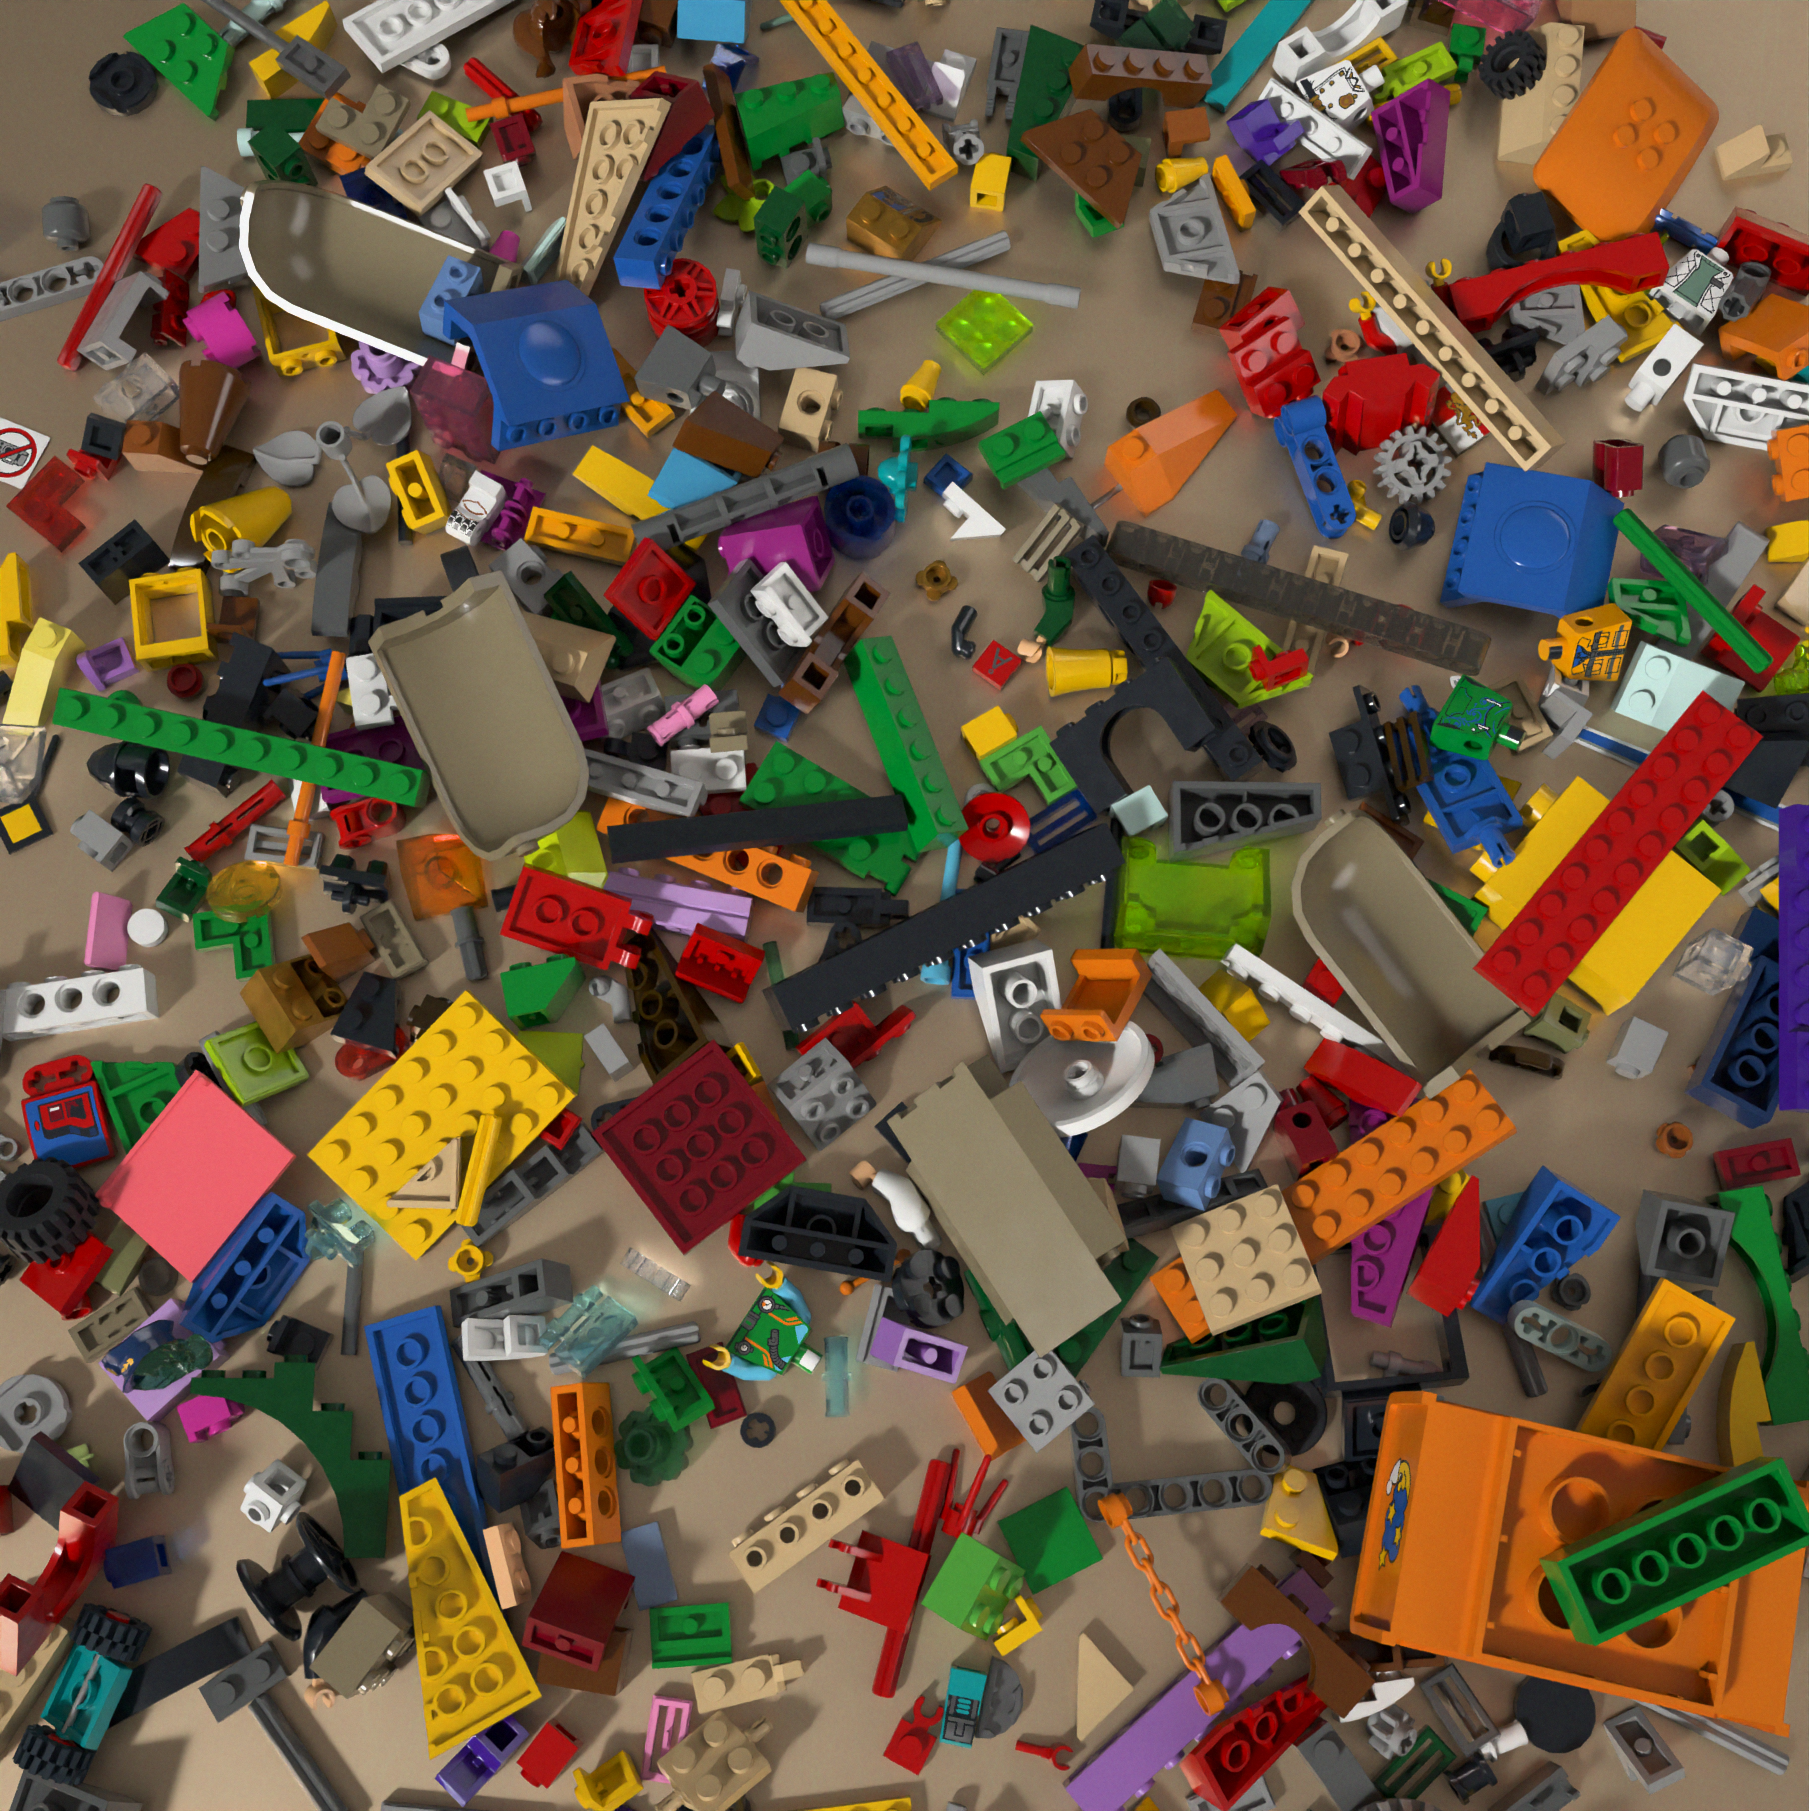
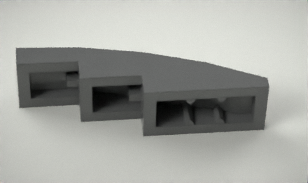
M1047 467L1016 483L1046 513L1055 503H1059L1084 525V528L1077 536L1086 540L1091 535H1094L1103 548L1106 547L1109 531L1071 476L1058 483ZM1058 515V517L1055 520L1059 521L1061 519V516ZM1069 523L1065 526L1068 530L1072 527Z
M329 502L318 558L311 632L312 636L348 637L351 618L354 614L360 588L358 571L363 553L362 532L341 524L333 512L332 502Z
M581 1121L562 1151L553 1145H545L518 1169H512L484 1193L477 1224L473 1227L461 1225V1227L476 1247H481L576 1176L604 1153V1149L592 1135L591 1130L584 1121Z

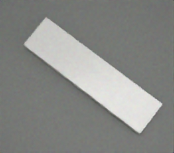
M1270 78L1257 101L1268 99L1281 123L1298 119L1305 132L1295 140L1321 159L1342 160L1346 168L1347 178L1354 180L1373 149L1279 81Z

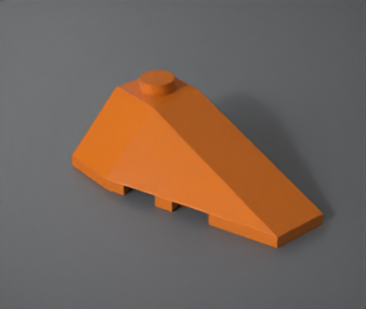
M1218 389L1134 429L1109 445L1104 465L1118 484H1121L1125 493L1144 518H1146L1177 496L1184 483L1198 469L1202 460L1215 447L1237 419L1238 415Z

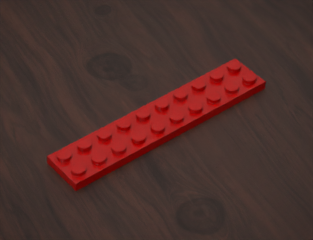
M1702 690L1472 969L1532 1017L1536 1016L1763 736Z

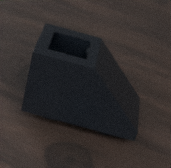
M541 1426L477 1455V1488L480 1497L499 1514L532 1499L555 1467L553 1434Z

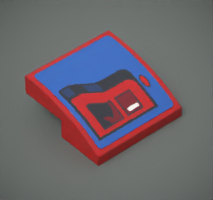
M97 1079L22 1099V1112L34 1159L42 1158L45 1161L48 1157H55L58 1161L62 1159L73 1168H77L117 1155L118 1150L106 1119L109 1111Z

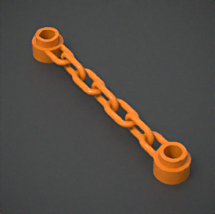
M1112 1492L1098 1500L1099 1509L1105 1521L1112 1529L1119 1526L1123 1529L1126 1535L1124 1541L1125 1548L1135 1567L1145 1572L1151 1584L1150 1596L1159 1615L1163 1619L1170 1621L1177 1635L1175 1644L1182 1660L1188 1669L1196 1672L1201 1683L1195 1685L1193 1691L1207 1716L1211 1717L1225 1708L1224 1704L1229 1701L1227 1691L1219 1679L1216 1678L1211 1681L1204 1668L1205 1655L1196 1637L1191 1632L1185 1631L1178 1617L1180 1608L1168 1584L1159 1580L1152 1567L1154 1557L1142 1534L1134 1532L1128 1520V1516L1133 1514L1128 1499L1123 1493L1116 1495ZM1138 1540L1148 1559L1145 1557L1141 1558L1140 1562L1130 1543L1134 1546L1137 1545ZM1163 1589L1173 1608L1168 1607L1166 1613L1156 1596V1593L1162 1595ZM1189 1639L1199 1656V1659L1193 1657L1192 1663L1182 1644L1187 1645Z

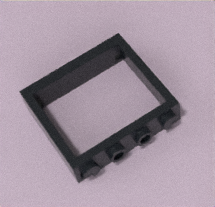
M1441 1224L1424 1226L1418 1247L1421 1248L1423 1260L1439 1232ZM1351 1241L1330 1255L1352 1253ZM1314 1264L1312 1267L1318 1279L1316 1264ZM1321 1294L1317 1295L1322 1316L1327 1356L1322 1376L1313 1380L1315 1387L1321 1388L1323 1399L1342 1397V1392L1415 1384H1420L1422 1389L1458 1386L1470 1378L1457 1308H1455L1448 1317L1432 1309L1443 1372L1335 1382Z

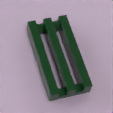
M1425 1724L1417 1732V1739L1412 1749L1404 1756L1396 1754L1371 1779V1782L1386 1799L1397 1798L1395 1794L1440 1750L1443 1755L1401 1797L1416 1800L1457 1756L1432 1728ZM1430 1739L1432 1742L1387 1787L1384 1783Z

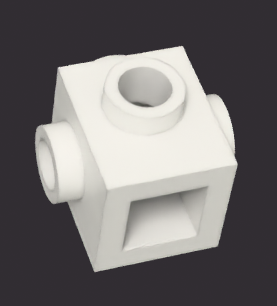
M276 1459L262 1473L257 1472L247 1482L243 1489L246 1496L240 1510L247 1515L250 1521L271 1533L281 1522L287 1525L298 1514L302 1507L299 1500L307 1481L279 1459Z

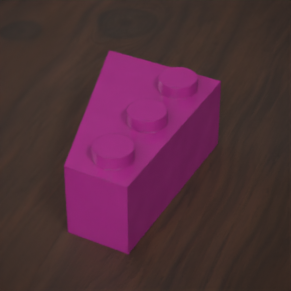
M1430 78L1371 112L1390 203L1411 214H1415L1442 199L1451 91Z

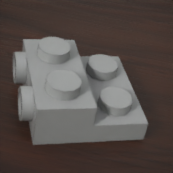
M1607 315L1555 352L1535 386L1545 396L1555 388L1561 391L1573 380L1579 387L1589 380L1597 382L1610 371L1611 367L1609 364L1621 354L1622 351L1619 347L1628 339L1626 330Z

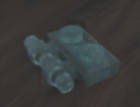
M591 1285L583 1294L578 1293L573 1298L574 1302L571 1303L572 1305L559 1318L554 1317L546 1325L547 1330L538 1338L539 1343L547 1350L558 1340L562 1343L554 1350L557 1358L583 1379L638 1325L636 1317L609 1295L597 1306L595 1303L603 1296V1293L595 1285ZM582 1316L587 1317L574 1331L570 1329Z

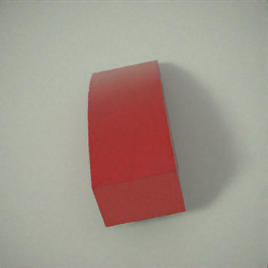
M1326 1038L1322 1040L1303 1067L1323 1086L1344 1092L1353 1102L1398 1117L1403 1116L1423 1087L1419 1082L1381 1061Z

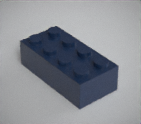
M1763 955L1744 965L1684 1090L1685 1094L1750 1129L1769 1123L1779 1104V964Z

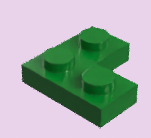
M262 902L192 914L196 950L201 953L233 947L236 979L239 982L249 981L258 969L276 964L270 905L268 903Z

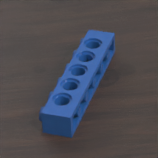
M705 125V129L693 136L683 146L682 151L678 155L671 157L660 168L658 174L652 178L613 257L621 286L660 290L666 276L671 274L673 261L677 253L681 252L687 231L693 227L695 214L699 206L704 204L705 193L709 185L713 184L715 180L716 170L720 162H723L715 125Z

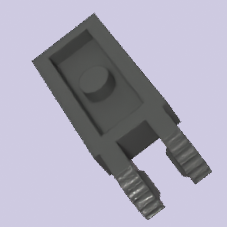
M996 28L986 92H988L985 116L993 117L996 109V94L1009 95L1005 114L1006 119L1012 120L1029 31Z

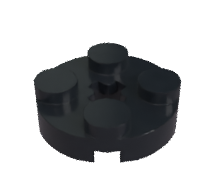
M928 1249L915 1252L903 1259L901 1267L896 1268L893 1275L892 1292L900 1312L906 1311L908 1316L913 1319L910 1321L912 1324L923 1329H933L948 1324L963 1313L964 1285L960 1275V1265L954 1257L944 1256L938 1251ZM930 1282L934 1291L932 1298L929 1292L924 1291L923 1284Z

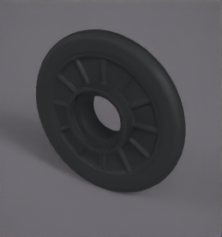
M1312 1380L1287 1384L1253 1382L1245 1396L1287 1443L1292 1456L1303 1454L1318 1443L1327 1425L1328 1412L1322 1392L1319 1388L1315 1387ZM1288 1402L1294 1407L1295 1418L1290 1424L1283 1425L1275 1419L1274 1409L1278 1403ZM1243 1414V1423L1248 1435H1250L1253 1429V1422L1249 1416ZM1268 1445L1264 1448V1451L1280 1456L1277 1448L1273 1445Z

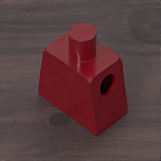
M1288 1088L1279 1092L1284 1101L1279 1112L1276 1114L1273 1130L1293 1180L1296 1182L1322 1164L1336 1159L1339 1151L1314 1101L1308 1100L1300 1103L1294 1089Z

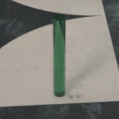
M776 941L762 944L763 950L766 951L765 960L771 985L785 979ZM792 1030L782 1031L786 1051L797 1050L795 1047L800 1044L798 1033L794 1034Z

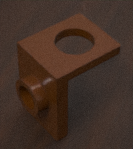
M223 596L219 624L207 623V631L218 643L229 644L233 632L255 640L260 607L259 599Z

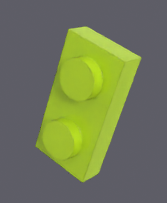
M433 90L417 116V120H419L430 110L478 149L482 146L491 129L490 123L494 122L493 117L468 122L465 108L472 106Z

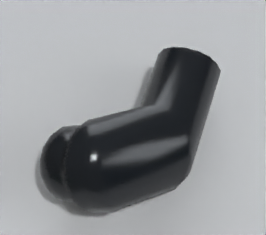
M968 605L961 608L951 627V651L957 658L961 656L966 660L972 659L976 650V643L967 640V636L978 616L977 611Z

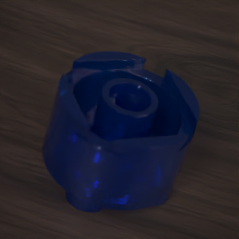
M859 475L855 479L832 487L824 504V515L831 546L840 553L852 558L874 559L880 556L882 551L890 545L896 530V506L894 499L888 492V488L875 478Z

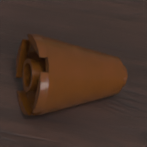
M188 360L181 364L179 371L180 450L186 455L187 460L196 464H207L208 461H213L217 458L251 393L252 383L249 379L246 383L242 381V373L228 365L210 360H201L200 366H190L192 360Z

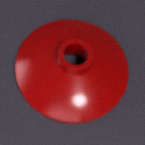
M1001 792L983 793L971 799L961 810L968 830L958 839L964 850L975 859L988 863H998L1003 859H1011L1016 856L1026 845L1030 834V820L1024 806L1014 797ZM991 818L999 820V825L995 828H989L986 826V822Z

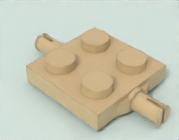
M718 1710L657 1761L659 1770L671 1783L673 1792L655 1805V1810L676 1811L682 1805L694 1811L727 1810L772 1771L770 1763L757 1750L755 1745L773 1730L769 1720H766L765 1716H761L758 1721L745 1731L735 1726L721 1710Z

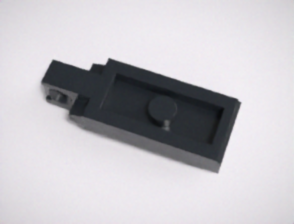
M813 887L807 903L806 923L807 926H834L839 922L846 921L855 924L857 927L881 928V926H890V919L904 920L908 918L910 903L909 900H892L891 892H882V888Z

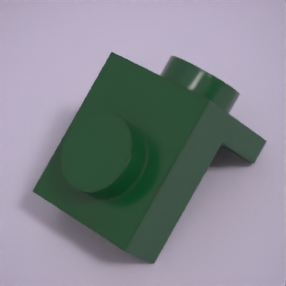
M179 857L175 862V874L156 898V907L190 923L192 914L197 913L213 890L212 873L199 861H189Z

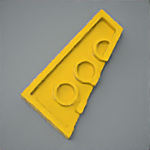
M1585 229L1557 242L1556 255L1558 256L1566 251L1578 252L1590 249L1600 242L1589 230ZM1579 285L1581 297L1597 323L1609 315L1615 323L1622 325L1626 330L1628 339L1619 347L1622 352L1617 357L1620 363H1624L1655 348L1674 324L1684 329L1677 321L1673 323L1663 313L1665 308L1655 298L1651 301L1642 291L1626 294L1607 287Z

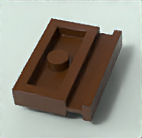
M1239 270L1238 284L1205 279L1191 329L1222 337L1218 328L1251 301L1258 275L1243 274V271Z

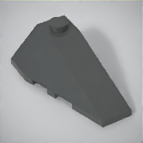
M1207 1043L1162 1057V1061L1155 1064L1156 1068L1153 1069L1148 1084L1128 1108L1181 1109L1189 1106L1191 1111H1197L1212 1105L1211 1099L1215 1098L1220 1091L1211 1044Z

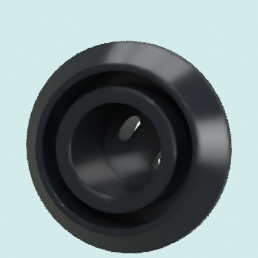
M1405 502L1396 508L1389 523L1390 540L1397 549L1402 551L1425 545L1435 532V522L1431 514L1413 502Z

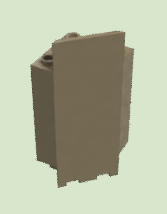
M987 1054L968 1066L962 1061L952 1069L953 1074L941 1082L934 1083L914 1099L915 1104L896 1113L887 1123L911 1158L906 1172L1006 1326L1016 1320L1028 1341L1041 1358L1122 1301L1102 1270L1121 1255L1118 1248L1127 1238L1022 1081L1010 1087Z

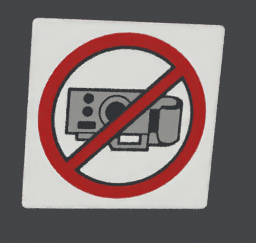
M0 417V481L23 489L50 441V437Z

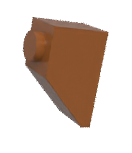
M127 420L122 453L135 470L202 474L207 464L193 463L187 460L186 455L181 452L180 428L164 422Z
M350 922L308 933L301 938L319 968L338 984L376 961L371 952L375 945L364 928L358 931Z

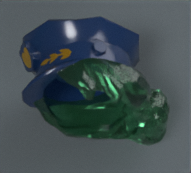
M157 1320L134 1331L123 1342L110 1349L101 1362L104 1364L105 1370L115 1376H123V1393H129L133 1390H160L195 1370L207 1368L213 1361V1352L210 1344L206 1342L202 1335L195 1333L188 1336L186 1340L176 1339L172 1334L174 1321Z

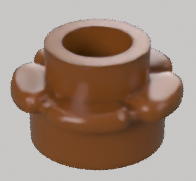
M1680 1122L1664 1123L1656 1131L1658 1139L1655 1141L1657 1149L1662 1154H1668L1670 1158L1678 1159L1684 1157L1686 1151L1692 1148L1693 1135L1690 1129ZM1672 1136L1677 1139L1676 1143L1671 1142Z

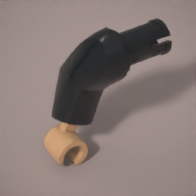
M361 1588V1591L349 1595L332 1607L328 1604L326 1606L322 1604L309 1619L303 1641L304 1678L312 1679V1684L307 1687L304 1697L308 1705L315 1711L317 1710V1698L321 1694H323L324 1704L329 1708L335 1703V1694L325 1685V1681L309 1667L355 1609L354 1606L362 1598L368 1597L363 1588Z

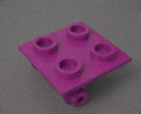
M481 469V474L503 485L509 500L505 502L504 508L488 532H485L480 542L506 551L520 538L525 541L524 538L533 506L541 507L546 493L532 489L533 482L526 478H521L519 482H514Z

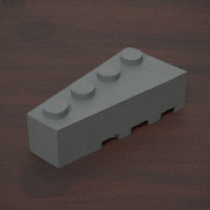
M1173 781L1168 792L1169 863L1314 830L1322 819L1321 783Z

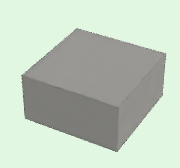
M604 1023L584 1036L615 1082L634 1070V1067Z

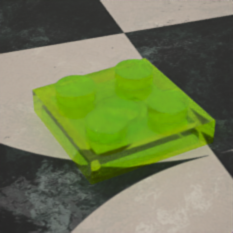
M973 290L936 323L935 330L980 373L985 375L1033 332V324L1001 294Z

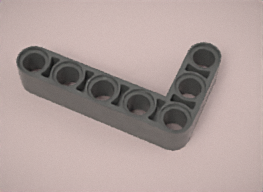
M1093 1406L1086 1411V1413L1092 1414L1097 1422L1095 1432L1091 1435L1081 1434L1077 1429L1076 1420L1068 1426L1077 1506L1081 1515L1092 1522H1106L1102 1513L1092 1515L1086 1508V1500L1094 1492H1099L1104 1497L1112 1492L1116 1495L1123 1493L1126 1496L1130 1489H1140L1144 1493L1145 1503L1140 1510L1133 1511V1514L1128 1516V1519L1256 1506L1266 1502L1272 1493L1270 1478L1266 1474L1259 1473L1256 1469H1239L1113 1483L1104 1415ZM1088 1452L1096 1453L1102 1462L1100 1471L1092 1476L1086 1474L1081 1467V1460ZM1253 1475L1260 1481L1261 1490L1256 1497L1250 1499L1244 1494L1242 1483L1245 1478ZM1212 1479L1218 1481L1222 1487L1220 1499L1213 1503L1207 1501L1203 1494L1205 1484ZM1171 1484L1179 1485L1184 1493L1182 1503L1175 1507L1169 1506L1164 1498V1492Z

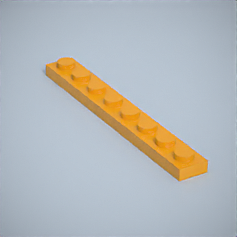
M779 0L929 191L958 173L956 162L827 0Z

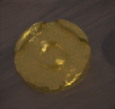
M248 860L230 865L214 876L207 887L206 899L215 916L226 922L241 923L247 922V917L256 915L259 918L266 915L279 902L283 893L280 876L273 866L263 861Z

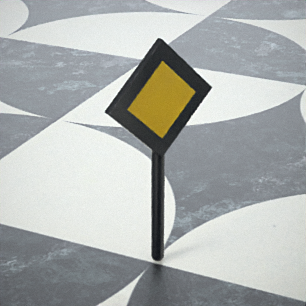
M57 734L52 736L30 795L0 809V837L10 855L53 835L36 798L60 740Z

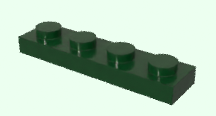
M1133 1238L1127 1239L1129 1250L1120 1252L1121 1255L1102 1270L1122 1301L1053 1349L1075 1378L1159 1258Z

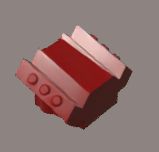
M1407 353L1345 362L1344 366L1339 368L1338 376L1334 377L1324 389L1322 402L1326 411V425L1324 427L1335 456L1342 447L1355 456L1360 451L1380 448L1381 442L1386 439L1390 440V434L1396 430L1402 434L1403 429L1407 426H1412L1414 434L1419 428L1426 427V436H1428L1431 432L1440 373L1424 363L1409 366Z

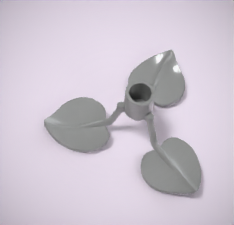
M405 386L381 391L363 401L356 408L352 422L354 427L362 433L351 430L349 426L343 428L338 422L327 421L318 427L316 440L303 431L285 432L269 442L253 448L255 458L265 473L273 480L284 486L297 487L312 480L314 476L313 464L321 463L324 450L329 458L340 460L352 484L340 487L334 495L332 509L336 518L341 524L350 529L367 534L375 533L386 523L392 507L391 492L387 484L376 475H369L358 481L346 458L352 450L350 437L363 441L372 437L373 441L381 446H390L402 441L408 435L412 426L409 393Z

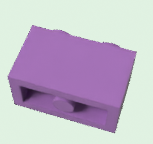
M882 1317L870 1355L891 1365L956 1384L968 1346L945 1336Z

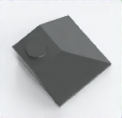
M1643 1189L1635 1224L1642 1273L1718 1287L1735 1212L1682 1196Z

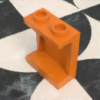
M1770 294L1758 302L1747 317L1740 318L1736 322L1729 321L1718 329L1722 357L1725 360L1734 362L1747 352L1773 361L1776 364L1778 379L1786 381L1809 365V306Z
M1137 948L1075 949L1070 958L1072 965L1079 974L1061 1009H1044L1040 1017L1055 1040L1117 1042L1153 974Z

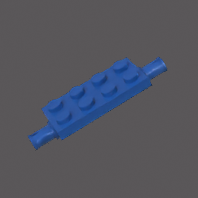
M1411 686L1414 695L1411 694L1408 687L1400 693L1399 699L1404 704L1408 713L1416 710L1422 715L1435 776L1434 780L1418 785L1416 788L1452 854L1482 843L1494 867L1501 868L1503 866L1500 861L1501 858L1505 865L1510 864L1515 859L1516 854L1509 846L1504 835L1523 828V819L1488 759L1480 760L1430 746L1429 741L1433 723L1440 712L1430 707L1420 686ZM1409 727L1411 745L1414 749L1415 764L1419 776L1422 773L1413 729ZM1398 732V737H1399V741H1400V746H1401V751H1402L1404 766H1405V768H1406V764H1405V760H1404V755H1403V750H1402V745H1401V740H1400V735H1399V732Z

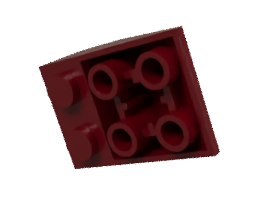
M654 71L632 92L629 100L663 98L672 103L639 180L647 181L656 176L660 168L671 157L678 155L682 151L683 146L693 136L701 133L705 129V125L715 116L698 80Z

